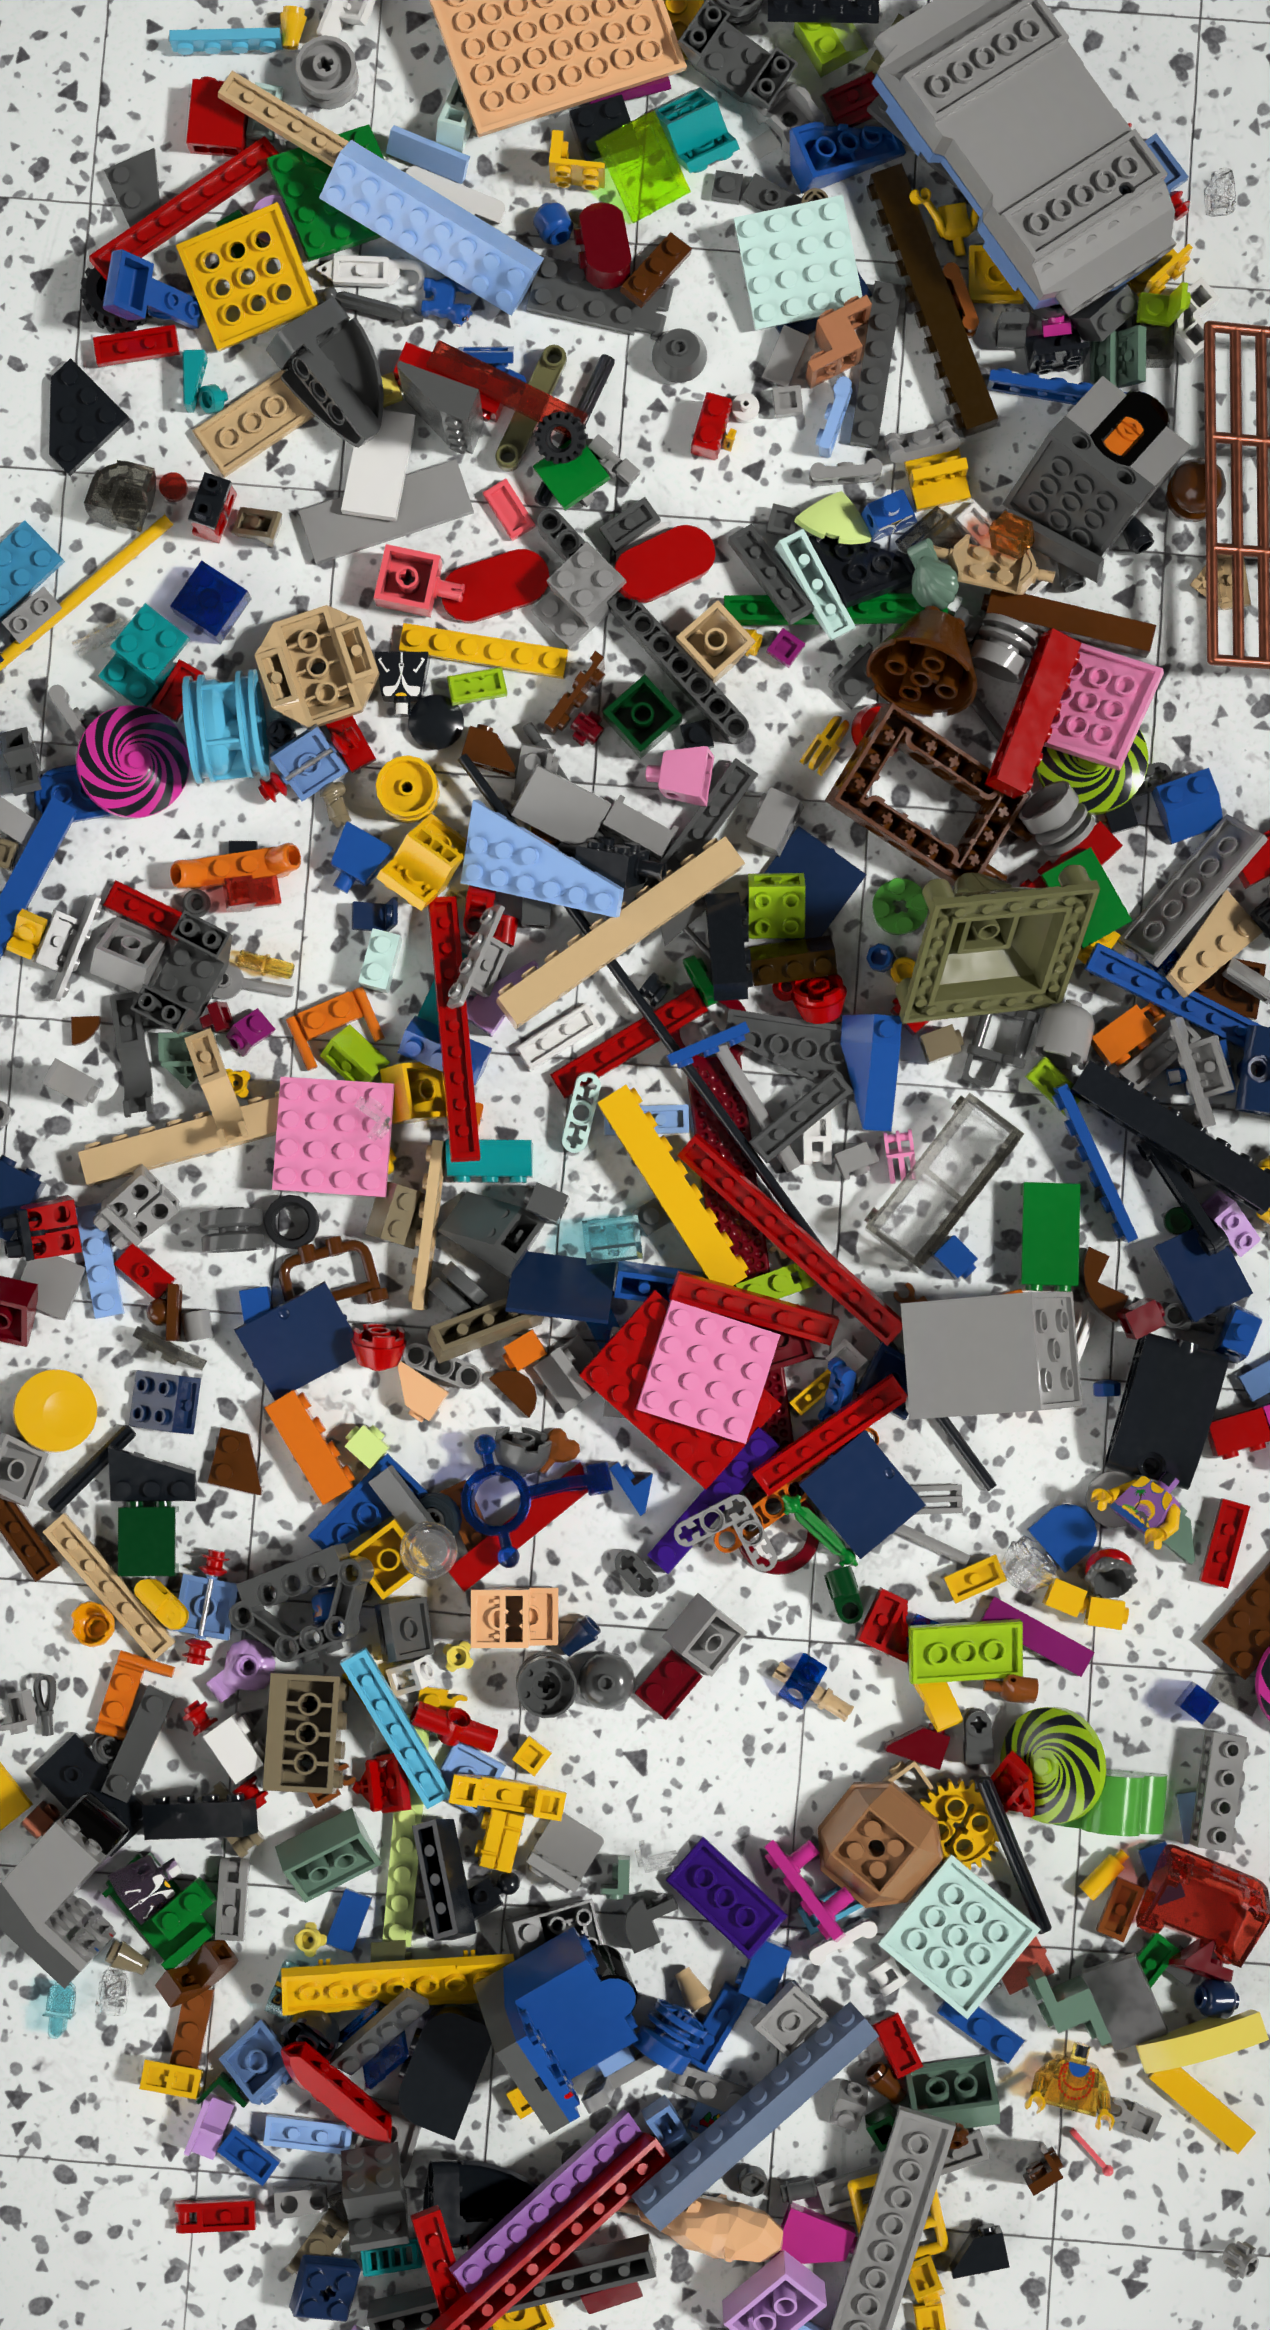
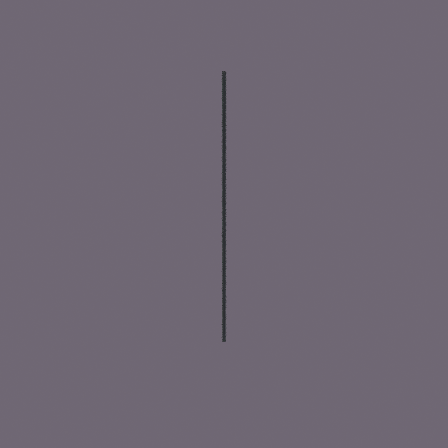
M467 753L462 755L458 762L493 810L518 825ZM564 906L584 935L591 932L589 928L591 924L581 910ZM614 959L606 966L670 1054L680 1050L681 1048L618 961ZM689 1064L682 1067L683 1072L786 1214L824 1247L694 1066ZM893 1341L889 1344V1346L901 1352ZM948 1417L935 1418L987 1491L996 1487V1482Z

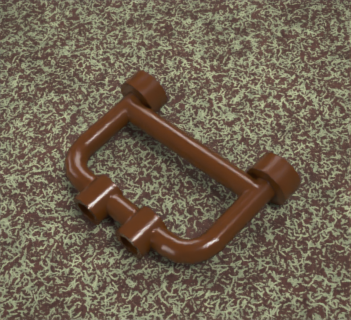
M341 1236L324 1240L326 1246L315 1249L314 1244L298 1247L299 1254L286 1258L279 1269V1281L284 1301L286 1302L295 1297L290 1279V1271L293 1267L312 1263L327 1257L338 1256L345 1252L356 1251L361 1256L367 1282L331 1291L335 1300L340 1301L365 1294L367 1304L370 1305L389 1299L387 1288L380 1287L369 1247L358 1240L342 1242Z

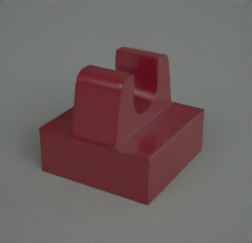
M216 1001L207 1005L209 1014L199 1018L202 1028H215L216 1032H229L234 1021L227 1002Z

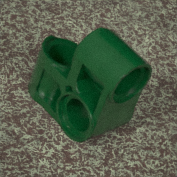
M851 1565L827 1572L824 1575L826 1585L839 1619L847 1624L858 1622L863 1615V1606ZM846 1603H853L857 1606L858 1614L854 1619H847L843 1616L842 1608Z

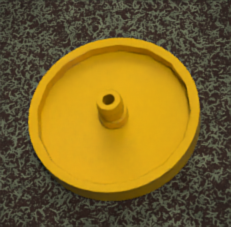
M65 1370L43 1371L31 1377L18 1391L13 1405L14 1423L21 1437L32 1447L50 1453L65 1452L81 1444L92 1432L97 1418L96 1399L89 1385L74 1373Z

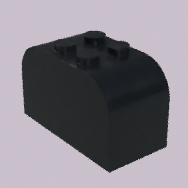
M456 2003L441 2004L433 2009L428 2015L423 2029L416 2028L409 2047L414 2052L412 2056L406 2054L398 2077L403 2078L398 2094L399 2107L403 2115L411 2123L452 2140H455L492 2045L481 2011L463 2004L456 2005Z

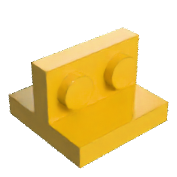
M959 447L953 451L904 462L916 512L971 499L966 478L968 464L966 457L961 458Z

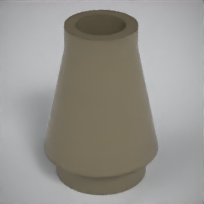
M114 1940L106 1955L105 1962L109 1963L112 1968L143 1975L150 1959L145 1958L125 1941L119 1942Z

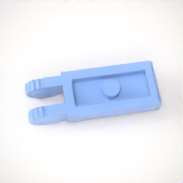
M847 376L837 378L836 384L833 387L834 403H829L825 412L824 419L827 420L825 429L820 428L815 444L819 447V455L826 458L832 455L853 392L851 380Z

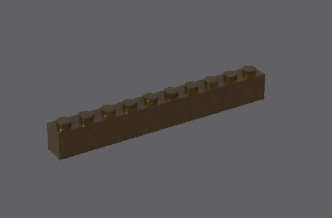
M900 163L870 174L869 185L866 186L870 201H875L878 207L876 216L880 227L885 226L888 236L885 238L890 252H895L898 260L895 262L897 273L900 278L904 277L907 287H905L906 297L909 303L913 302L917 312L914 313L917 326L919 329L923 328L926 334L924 343L928 354L933 353L935 358V374L939 380L943 379L946 387L943 389L944 397L947 404H952L955 411L953 420L958 431L962 430L965 438L996 427L998 421L996 410L918 205L910 201L909 195L912 189L904 167Z

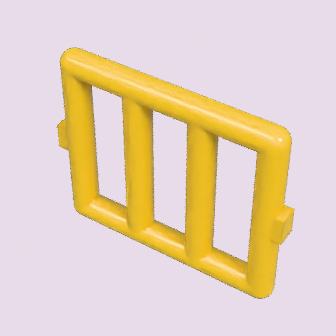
M878 2173L852 2179L847 2184L858 2235L869 2204H863L860 2190L874 2187ZM937 2189L930 2208L931 2215L927 2217L924 2229L934 2227L937 2242L918 2246L914 2259L949 2250V2241Z

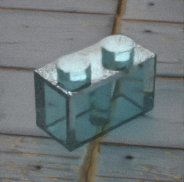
M622 1215L613 1218H595L582 1221L587 1265L643 1259L638 1215Z

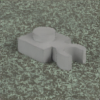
M1114 2097L1112 2099L1113 2103L1121 2107L1118 2114H1112L1115 2122L1125 2121L1122 2127L1124 2131L1151 2142L1162 2115L1137 2102H1133L1131 2109H1129L1123 2100Z

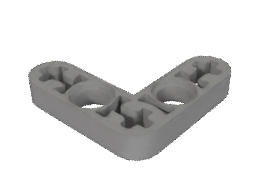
M741 1494L731 1495L678 1523L674 1529V1537L678 1544L689 1547L733 1525L756 1569L763 1572L770 1571L777 1563L776 1552L750 1501ZM733 1500L744 1501L746 1504L742 1508L744 1513L738 1515L737 1512L729 1514L728 1516L732 1520L726 1523L724 1514L718 1507L724 1505L725 1510L733 1507ZM709 1512L717 1513L721 1519L719 1526L714 1529L708 1528L704 1524V1517ZM699 1518L700 1526L706 1534L700 1536L698 1530L692 1534L693 1539L691 1541H687L686 1538L680 1539L681 1527L686 1525L688 1529L697 1526L693 1520ZM752 1524L758 1527L759 1536L756 1540L748 1541L743 1537V1529L747 1525ZM765 1539L766 1545H761L766 1554H772V1557L769 1559L770 1564L768 1566H765L763 1563L757 1564L756 1560L759 1558V1553L756 1548L750 1552L749 1546L757 1545Z
M639 2053L635 2056V2061L607 2077H604L602 2074L587 2084L581 2099L587 2112L591 2114L606 2106L611 2101L616 2088L658 2064L643 2053Z

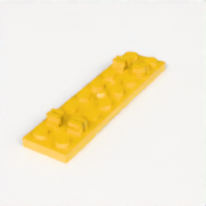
M463 1950V1956L338 1965L331 1964V1959H326V1965H323V1959H318V1965L281 1968L282 2016L295 2015L308 2010L332 2013L345 2010L384 2008L406 1988L427 1998L429 2005L479 2003L473 1985L514 1961V1954L478 1956L475 1955V1950H471L470 1956H468V1950Z

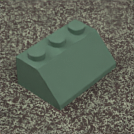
M352 1808L275 1846L283 1873L305 1903L382 1864L363 1823Z
M990 2055L925 2063L923 2067L905 2075L910 2109L960 2123L964 2128L1000 2124V2106Z

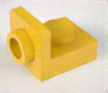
M21 909L17 915L13 936L8 941L6 949L19 956L32 959L37 952L48 920Z
M929 2255L914 2261L908 2280L918 2304L924 2303L925 2306L939 2302L941 2300L940 2296L944 2295L945 2291L931 2256Z

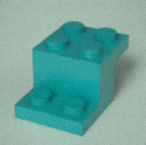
M701 87L651 111L655 122L664 130L674 159L689 173L704 171L709 164L717 160H726L733 155V152L740 150L736 138L727 131L717 101Z
M145 603L111 644L110 647L115 655L98 677L133 705L147 707L163 688L176 666L173 661L190 641V638Z

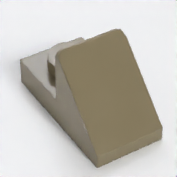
M240 507L231 533L242 538L257 539L273 548L282 524V513Z

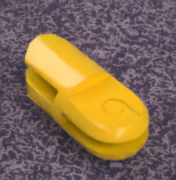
M834 716L830 720L822 734L818 733L799 761L805 765L810 760L808 768L813 771L818 768L817 774L823 776L841 749L839 744L848 732L850 724L847 720L840 724L841 716Z
M144 1579L136 1583L134 1587L135 1596L165 1627L171 1630H178L187 1624L189 1612L186 1606L159 1580Z

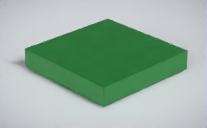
M571 439L559 448L564 449L568 447L571 443ZM587 445L583 449V453L571 462L555 464L553 461H547L543 458L533 465L535 472L564 511L610 480V476Z

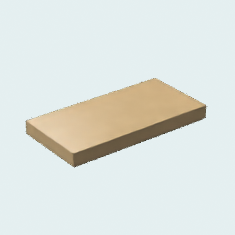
M285 370L279 371L192 430L224 478L315 417L281 380V375L286 372Z

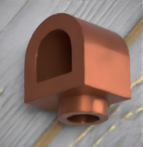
M43 1800L20 1824L37 1840L51 1828L60 1817L61 1812L52 1803L47 1804Z

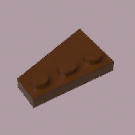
M597 651L590 657L593 664L589 670L580 671L575 678V682L572 685L574 691L572 693L566 692L545 720V729L553 735L558 729L560 731L565 729L571 720L569 716L575 707L580 709L589 697L586 694L592 686L596 688L606 676L603 673L605 670L604 657Z

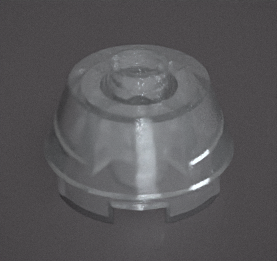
M422 1522L411 1527L404 1535L400 1545L401 1560L405 1568L412 1575L421 1579H436L445 1575L454 1565L457 1557V1543L453 1534L445 1526L436 1522Z
M1022 1536L1018 1541L1011 1542L1001 1561V1568L1005 1573L1006 1579L1013 1587L1029 1594L1051 1585L1052 1578L1056 1576L1057 1567L1047 1553L1043 1555L1037 1548L1032 1547L1036 1543L1034 1540L1027 1536Z

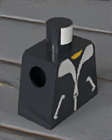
M375 652L383 701L394 702V716H411V702H418L424 698L430 664L429 653Z

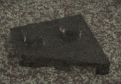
M137 1326L133 1337L142 1341L140 1347L154 1354L157 1350L162 1352L160 1358L173 1365L180 1361L203 1370L207 1362L202 1357L189 1353L175 1343L166 1341L165 1338Z

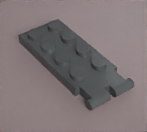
M540 255L544 260L533 279L526 307L527 311L633 336L635 331L651 334L650 338L655 341L663 334L667 317L657 313V310L668 311L673 286L663 284V287L640 308L620 292L621 286L614 289L597 288L586 280L585 270L580 269L579 264Z

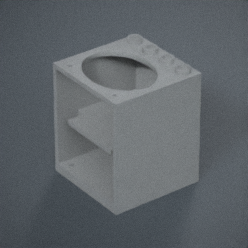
M1073 1291L1025 1292L900 1303L908 1390L906 1410L910 1415V1420L1041 1411L1082 1406Z

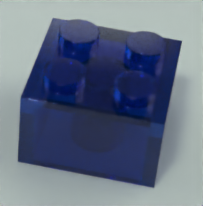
M201 560L170 607L175 615L221 644L252 598L246 589Z

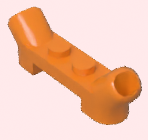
M285 843L276 847L200 859L176 860L170 868V877L175 887L190 888L192 890L213 889V886L268 878V880L283 878L300 867L301 855L296 845Z

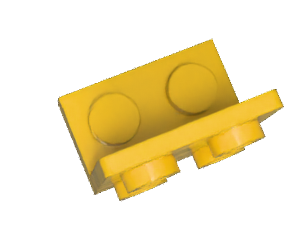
M552 130L549 156L550 183H555L556 186L568 188L571 185L582 186V188L590 191L605 188V163L569 159V142L564 141V131Z
M1188 244L1179 253L1172 249L1158 263L1126 284L1129 285L1138 297L1142 292L1161 294L1166 288L1165 284L1171 278L1175 281L1185 272V266L1191 260L1189 255L1193 247Z

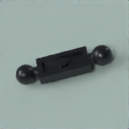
M502 1873L495 1885L488 1877L468 1889L474 1921L504 1904L499 1895H512L517 1892L520 1880L515 1873ZM429 1916L423 1923V1932L427 1937L434 1939Z

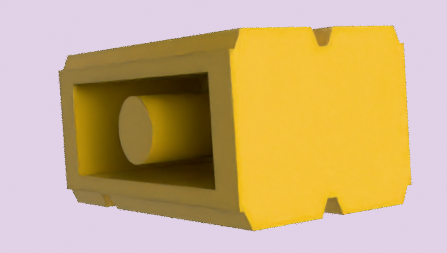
M491 1808V1812L485 1811L481 1828L486 1829L484 1840L477 1841L474 1857L479 1858V1866L511 1873L525 1818L524 1813Z

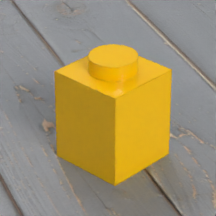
M1052 1577L1042 1603L1077 1618L1079 1613L1083 1614L1089 1602V1598L1086 1597L1088 1591Z
M1088 1595L1089 1602L1085 1611L1084 1624L1122 1630V1624H1127L1129 1608L1125 1607V1601Z

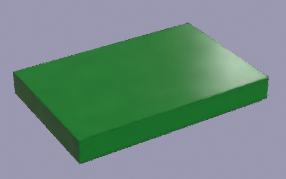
M1091 847L1041 875L1046 887H1061L1058 876L1063 869L1069 865H1081L1085 868L1091 881L1097 880L1100 891L1081 945L1082 949L1133 921Z

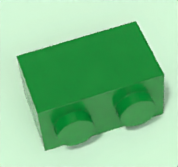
M199 1876L151 1920L165 1937L171 1941L217 1900V1896Z

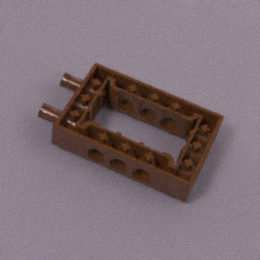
M894 703L882 705L825 799V802L939 878L947 880L953 887L958 877L965 873H980L1006 881V874L988 864L1009 830L1025 843L1033 837L1022 820L1017 816L1029 797L1028 794H1023L1013 799L985 785L990 771L988 767ZM894 748H897L981 805L956 847L950 843H944L930 834L931 830L918 826L907 818L909 815L899 813L884 803L885 799L882 797L866 795L873 783L881 777L879 773L888 758L893 757L895 754Z

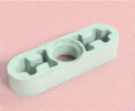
M592 1072L581 1073L575 1081L561 1137L564 1148L571 1153H578L587 1145L601 1089V1082L598 1076ZM587 1077L592 1078V1083L596 1085L595 1089L590 1088L587 1096L588 1098H593L592 1103L585 1099H576L577 1094L583 1097L584 1087L580 1083L581 1081L586 1082ZM583 1104L589 1108V1115L586 1119L578 1120L573 1116V1110L577 1105ZM570 1122L579 1126L587 1125L585 1130L579 1128L578 1137L582 1139V1142L576 1143L575 1147L570 1146V1141L566 1140L567 1136L573 1135L575 1129L574 1126L569 1127Z

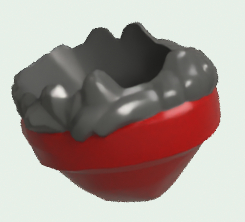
M1102 1548L1092 1554L1086 1562V1576L1084 1580L1089 1583L1091 1593L1099 1595L1101 1598H1119L1128 1592L1132 1585L1138 1581L1134 1576L1137 1570L1131 1558L1118 1549Z

